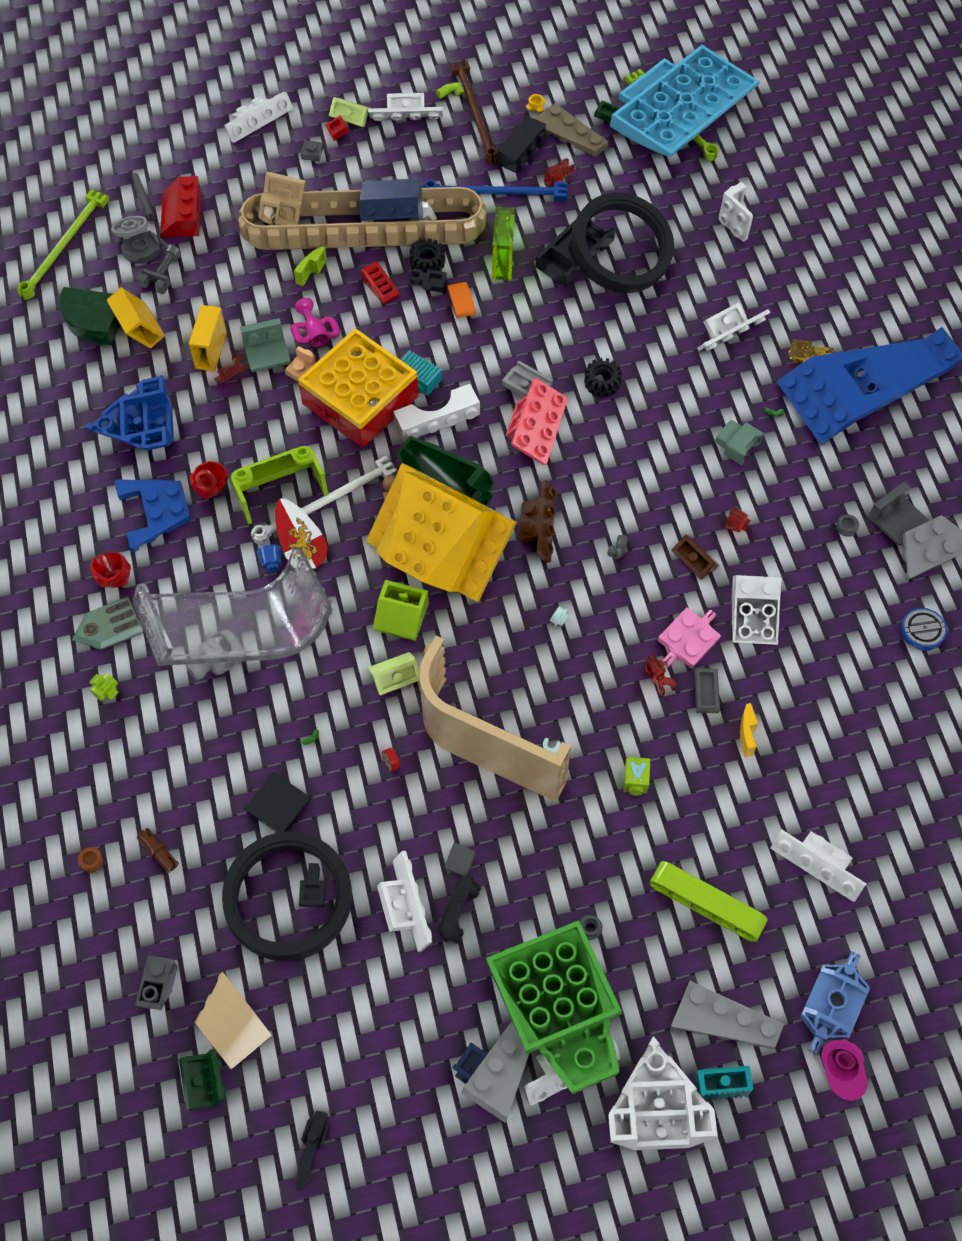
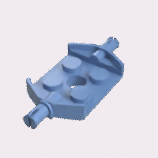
M850 952L848 960L844 965L826 964L821 967L811 994L800 1015V1018L813 1033L814 1039L808 1049L811 1053L814 1051L813 1054L819 1055L825 1041L849 1039L870 987L856 971L857 968L855 967L861 957L857 953L854 958L856 952ZM832 994L840 995L843 999V1005L834 1006L830 1001V996Z

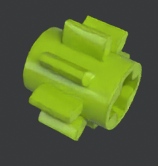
M104 673L103 676L96 674L89 682L92 684L90 692L100 701H104L105 698L112 700L118 693L116 690L118 682L107 673Z

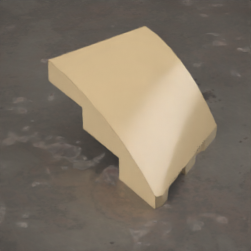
M267 171L264 193L260 199L258 218L270 225H299L306 180Z
M223 972L219 974L218 982L212 994H209L205 1007L200 1011L195 1024L229 1068L232 1069L272 1035Z

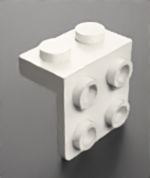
M740 182L724 192L718 220L732 231L735 237L744 242L748 239L753 215L742 205L747 186Z

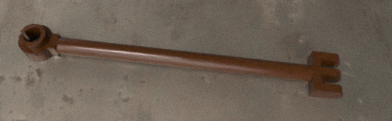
M468 60L463 61L464 66H462L461 62H457V68H455L454 63H450L452 76L459 75L485 148L484 161L486 164L492 165L493 156L494 164H497V149L492 147L466 75L470 73Z

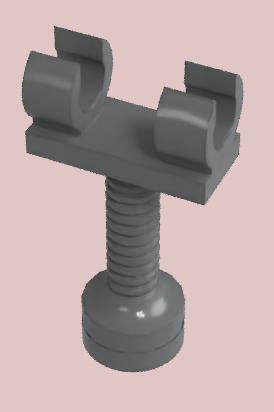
M168 245L164 251L166 257L156 272L144 268L143 273L139 275L137 281L140 282L139 286L147 288L150 281L156 283L155 288L158 289L156 292L165 294L171 284L169 278L164 273L172 261L175 262L180 258L181 251L174 245Z

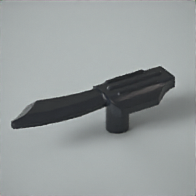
M316 1110L315 1114L307 1120L301 1138L306 1147L298 1167L297 1191H300L311 1181L315 1149L323 1146L329 1128L327 1113Z

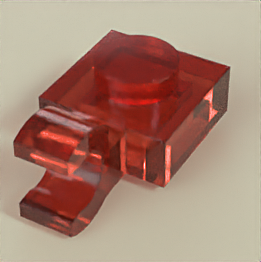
M565 158L561 163L550 166L544 172V185L546 187H553L554 181H563L565 175L572 174L575 171V165L568 166L569 159Z
M243 354L234 358L232 367L229 368L226 365L217 371L219 375L214 380L218 385L250 366L249 364L244 366L239 364V360L244 357Z
M655 654L647 656L644 667L653 684L657 685L659 694L665 695L664 685L670 686L671 690L675 691V681L664 676L666 669L663 662L658 660Z

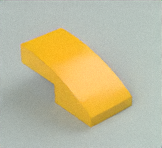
M751 703L746 704L740 725V742L744 758L753 756L757 747L752 733H755L758 721Z

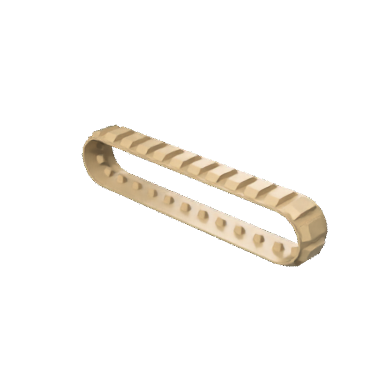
M464 187L422 188V201H428L434 212H467L473 215L461 220L255 225L253 223L260 219L258 218L259 206L263 193L255 194L248 198L238 212L239 228L244 240L248 241L252 246L264 250L313 249L321 246L325 248L416 245L418 240L420 243L422 239L428 241V238L432 239V242L437 240L438 244H463L476 239L486 226V205L475 191ZM361 190L304 192L300 216L360 215Z

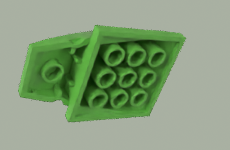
M579 920L486 958V962L526 1054L538 1049L572 1094L619 1074L615 1045L609 1030V1019L621 1015L622 1011Z

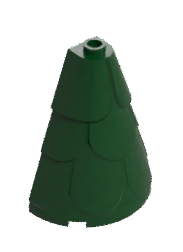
M409 436L397 451L400 465L402 463L477 502L487 507L489 506L493 496L491 487L494 483L491 475L480 464L412 436Z

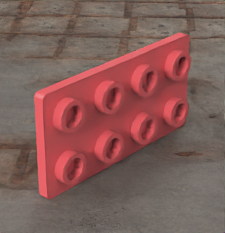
M534 378L528 395L516 403L505 436L512 440L511 445L542 465L547 464L568 398L539 379Z

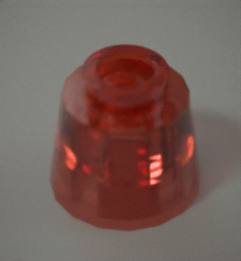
M733 506L723 527L736 532L746 531L751 520L747 518L748 515Z

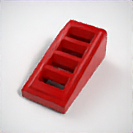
M377 261L361 270L362 280L383 304L400 296V292Z

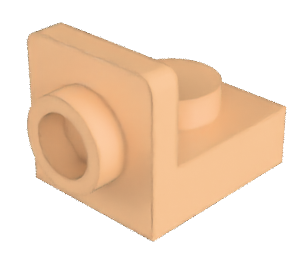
M299 346L296 348V358L285 369V374L296 381L316 363L315 355L310 350Z

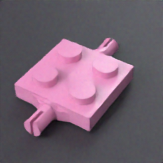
M686 607L657 639L669 652L661 660L663 665L666 663L665 667H669L677 659L692 669L721 637L709 625L716 617L715 612L709 610L701 618Z

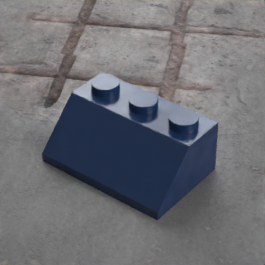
M421 178L363 181L360 195L361 221L423 219Z

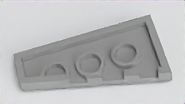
M689 981L670 1029L691 1031L694 1034H705L719 1039H730L774 1050L784 1024Z
M512 1021L461 1092L504 1123L507 1121L529 1053H525Z

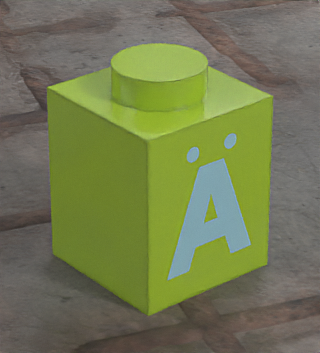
M626 758L623 792H629V794L636 796L643 793L647 794L650 777V759Z

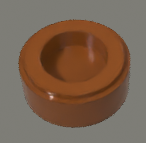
M85 848L78 855V864L87 873L96 872L103 865V855L97 848Z

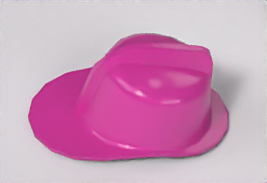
M848 1039L828 1042L823 1047L821 1055L831 1089L844 1100L853 1101L860 1099L867 1089V1076L862 1051L857 1045L849 1042Z

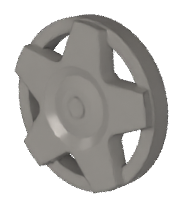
M130 216L115 222L111 230L116 237L130 239L134 235L146 232L148 222L143 216Z

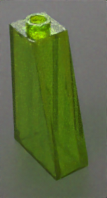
M496 207L492 279L512 280L515 208Z

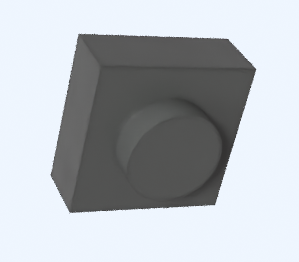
M304 140L301 159L320 161L323 152V142Z

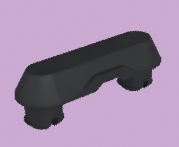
M460 877L456 883L438 928V933L445 942L451 940L459 943L462 939L463 929L456 927L461 915L460 908L468 896L473 899L477 898L479 895L478 891H481L480 884L475 883L473 877Z

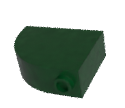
M63 287L59 303L68 329L82 340L100 345H113L120 325L107 302V299L113 294Z

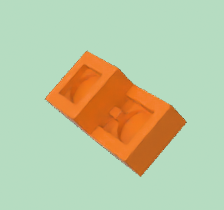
M467 282L447 285L456 318L476 315Z

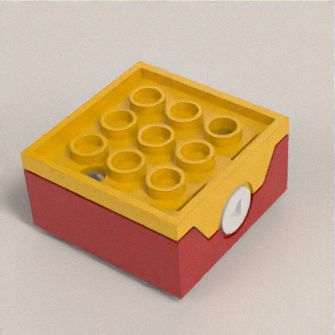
M356 328L298 379L302 404L361 448L369 444L394 420L393 411L409 406L419 397L417 371Z

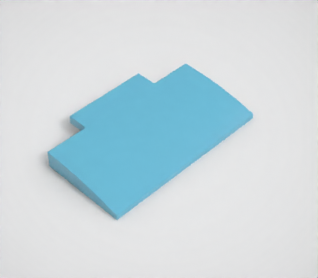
M701 45L676 65L664 58L621 91L618 99L624 102L625 105L612 114L610 127L642 146L671 157L757 87L760 81L704 45Z

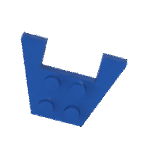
M114 480L119 500L141 495L148 527L127 532L132 553L138 551L139 547L148 542L150 544L154 542L155 538L165 532L168 534L191 520L181 481Z

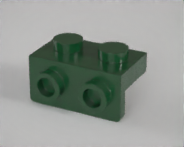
M211 1049L206 1054L185 1056L179 1059L187 1111L217 1107L224 1101L226 1087L224 1082H221L220 1072L222 1063L220 1057L217 1056L216 1049Z

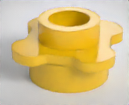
M539 94L531 95L528 98L529 103L526 105V109L534 112H543L546 99Z

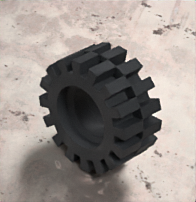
M428 238V241L422 239L420 243L418 240L416 245L413 244L411 246L410 264L412 269H420L423 273H427L428 269L442 271L441 268L445 266V249L441 243L438 244L437 240L432 242V239ZM424 255L434 256V258L428 260L422 259L420 257Z
M599 358L598 362L596 359L592 360V364L589 363L585 369L584 383L585 388H588V392L594 391V396L597 397V394H600L602 398H604V394L607 397L611 396V392L613 395L616 394L617 390L620 389L622 369L620 370L619 364L615 366L616 362L613 360L610 363L608 358H606V361H603L602 358ZM604 374L609 376L611 379L608 381H600L596 379L595 376Z

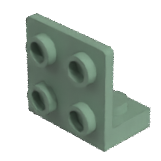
M280 318L240 327L251 372L291 363Z

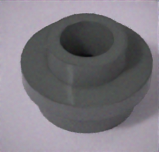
M593 915L581 918L579 922L588 940L597 939L603 929L600 919ZM587 925H592L595 928V930L589 932L586 930L585 927Z

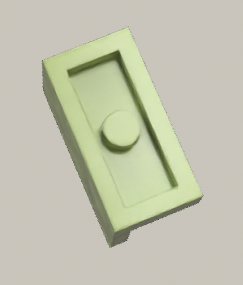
M333 97L329 116L336 118L341 115L344 121L365 127L368 109L372 108Z
M410 652L368 667L379 695L420 681L417 661Z

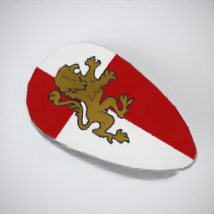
M279 499L275 508V524L286 559L299 570L308 571L317 568L327 556L328 547L324 536L300 507L287 499Z

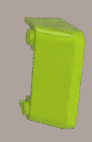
M301 446L239 468L230 475L229 481L248 524H251L252 520L242 491L310 467L324 496L329 495L324 472L310 447Z

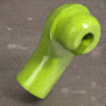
M459 82L450 83L437 89L436 95L441 99L454 91L455 95L459 96L464 92V89Z

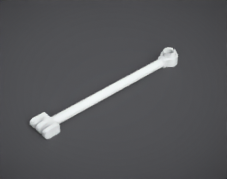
M384 456L375 461L376 469L301 509L308 515L381 475L384 478L390 475L396 476L398 470L394 468L392 462H389L388 456ZM275 522L269 526H255L251 531L252 540L256 544L266 543L269 537L272 536V533L277 531Z

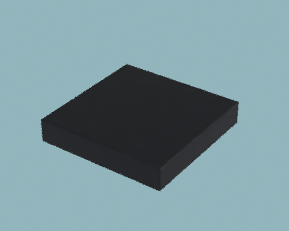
M273 772L244 810L276 833L287 832L309 804L311 797Z

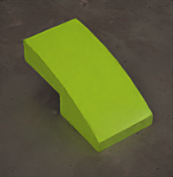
M321 246L312 251L296 267L294 274L297 285L304 286L311 272L320 273L327 261L325 247Z

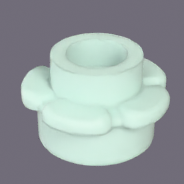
M560 606L557 608L549 620L555 624L554 627L558 624L562 626L569 616L566 614L567 608L565 610Z

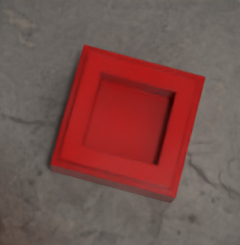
M341 115L325 124L334 141L350 131Z

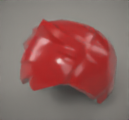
M208 461L198 465L194 472L191 473L189 477L193 491L199 496L209 499L223 491L227 483L228 473L221 463Z
M106 552L105 555L99 554L96 559H92L90 571L99 586L117 588L128 584L131 565L122 554Z

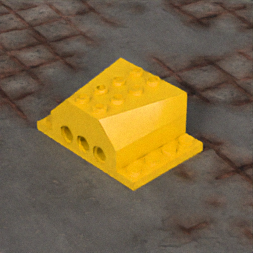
M402 463L366 542L376 547V553L388 564L426 584L448 592L458 591L477 602L480 601L517 522Z

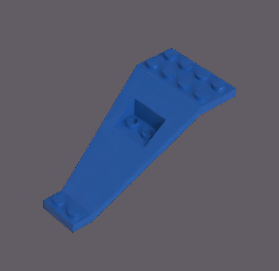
M941 327L925 339L810 357L777 380V383L820 445H823L856 421L959 365L962 362V352L944 328ZM860 371H864L863 375H858ZM871 386H875L874 390L869 391Z

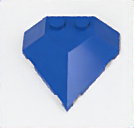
M163 375L141 380L134 391L129 395L125 393L104 410L98 420L93 424L89 422L84 426L86 430L147 451L169 446L174 441L172 404Z

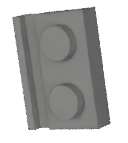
M518 361L517 365L503 378L502 386L524 398L528 395L534 378L539 379L550 387L553 380Z

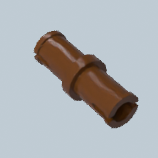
M146 828L145 831L142 830L138 834L137 840L149 851V856L158 861L166 873H170L177 868L179 862L166 850L167 846L164 842L160 843L149 828Z

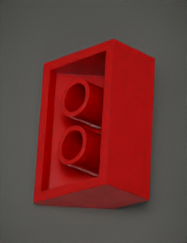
M198 176L178 177L163 191L160 237L199 236L202 192Z

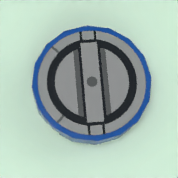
M928 608L911 610L905 615L901 624V635L905 642L909 645L912 644L918 650L930 651L938 648L945 640L947 634V625L943 617L936 611Z

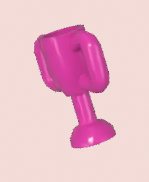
M303 298L297 301L294 306L296 312L303 314L306 318V322H297L291 325L290 330L297 343L305 344L310 342L313 347H321L330 338H336L340 335V328L333 317L317 319L313 316L311 312L314 307L312 299ZM328 323L332 332H328L324 324ZM298 328L305 329L307 336L303 338Z

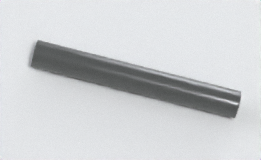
M134 173L131 175L132 181L147 218L152 219L154 218L153 210L139 175Z

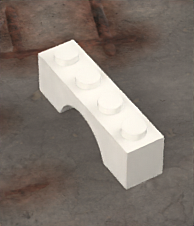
M468 384L451 390L449 402L439 410L423 411L412 404L393 411L394 424L403 442H405L409 436L418 438L428 433H434L441 428L453 426L463 420L473 419L480 415V402L473 388Z

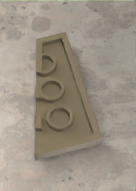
M556 103L534 118L546 124L547 136L553 135L565 144H574V148L594 157L608 148L609 142Z

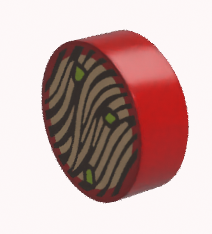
M388 748L383 750L382 756L388 770L394 772L400 769V761L394 749Z

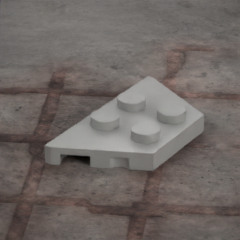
M942 515L902 535L903 546L905 547L904 561L907 564V573L905 574L907 581L962 555V530Z

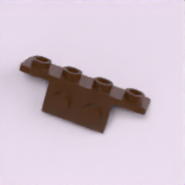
M547 480L541 481L540 498L523 502L521 505L519 540L523 544L537 541V555L546 563H550L553 554L552 540L555 532L553 523L556 515L554 507L557 493L556 489Z

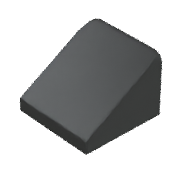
M454 842L444 869L462 877H467L476 858V852Z

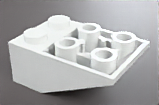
M733 576L732 642L778 645L780 577Z

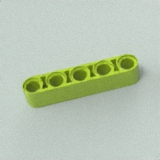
M665 861L660 862L649 882L654 889L751 942L758 941L768 921L767 917L761 912Z

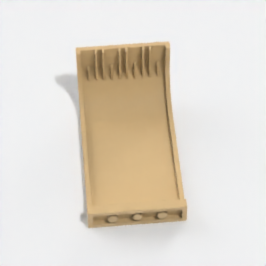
M435 636L432 643L428 642L424 649V657L419 672L423 722L431 739L442 749L557 802L567 781L571 746L562 742L555 754L442 701L438 694L446 682L444 677L446 668L443 667L446 661L442 657L445 653V648L442 647L444 639Z

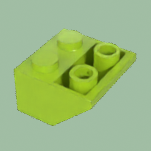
M385 580L378 598L373 630L416 641L429 605L428 591Z

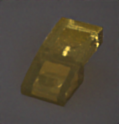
M792 339L788 356L792 360L803 363L813 356L834 353V348L813 346V341Z

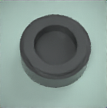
M849 514L839 517L836 524L838 533L846 537L855 535L859 528L857 518Z

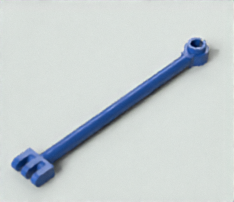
M427 180L423 185V188L464 187L475 191L477 194L554 195V201L567 200V182L554 181V187L441 186L434 180Z

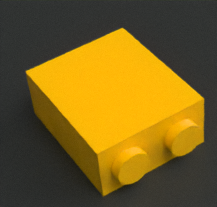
M122 287L107 299L108 304L128 336L150 349L165 337L146 302Z
M200 306L189 341L195 369L216 371L227 335L221 307Z

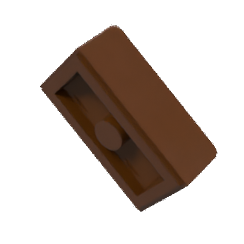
M687 534L672 549L701 580L719 566Z

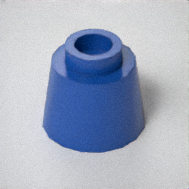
M266 545L256 551L263 569L267 572L279 570L282 564L281 548L279 545Z

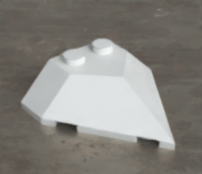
M654 1036L623 1088L615 1106L612 1107L608 1115L611 1143L633 1150L690 1148L717 1138V1126L713 1107L708 1102L706 1103L696 1091L697 1088L670 1056L668 1057L662 1050Z

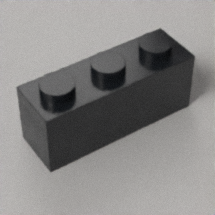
M526 116L497 150V165L517 173L521 167L525 166L528 158L535 154L537 147L545 142L547 137L546 124Z

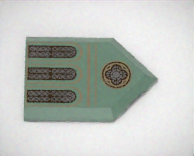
M126 596L87 612L72 641L103 650L142 634L143 630L130 600Z

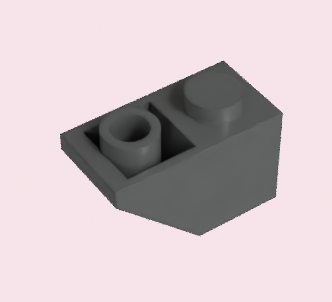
M148 955L135 1006L156 1010L163 1008L172 992L178 968L173 959Z

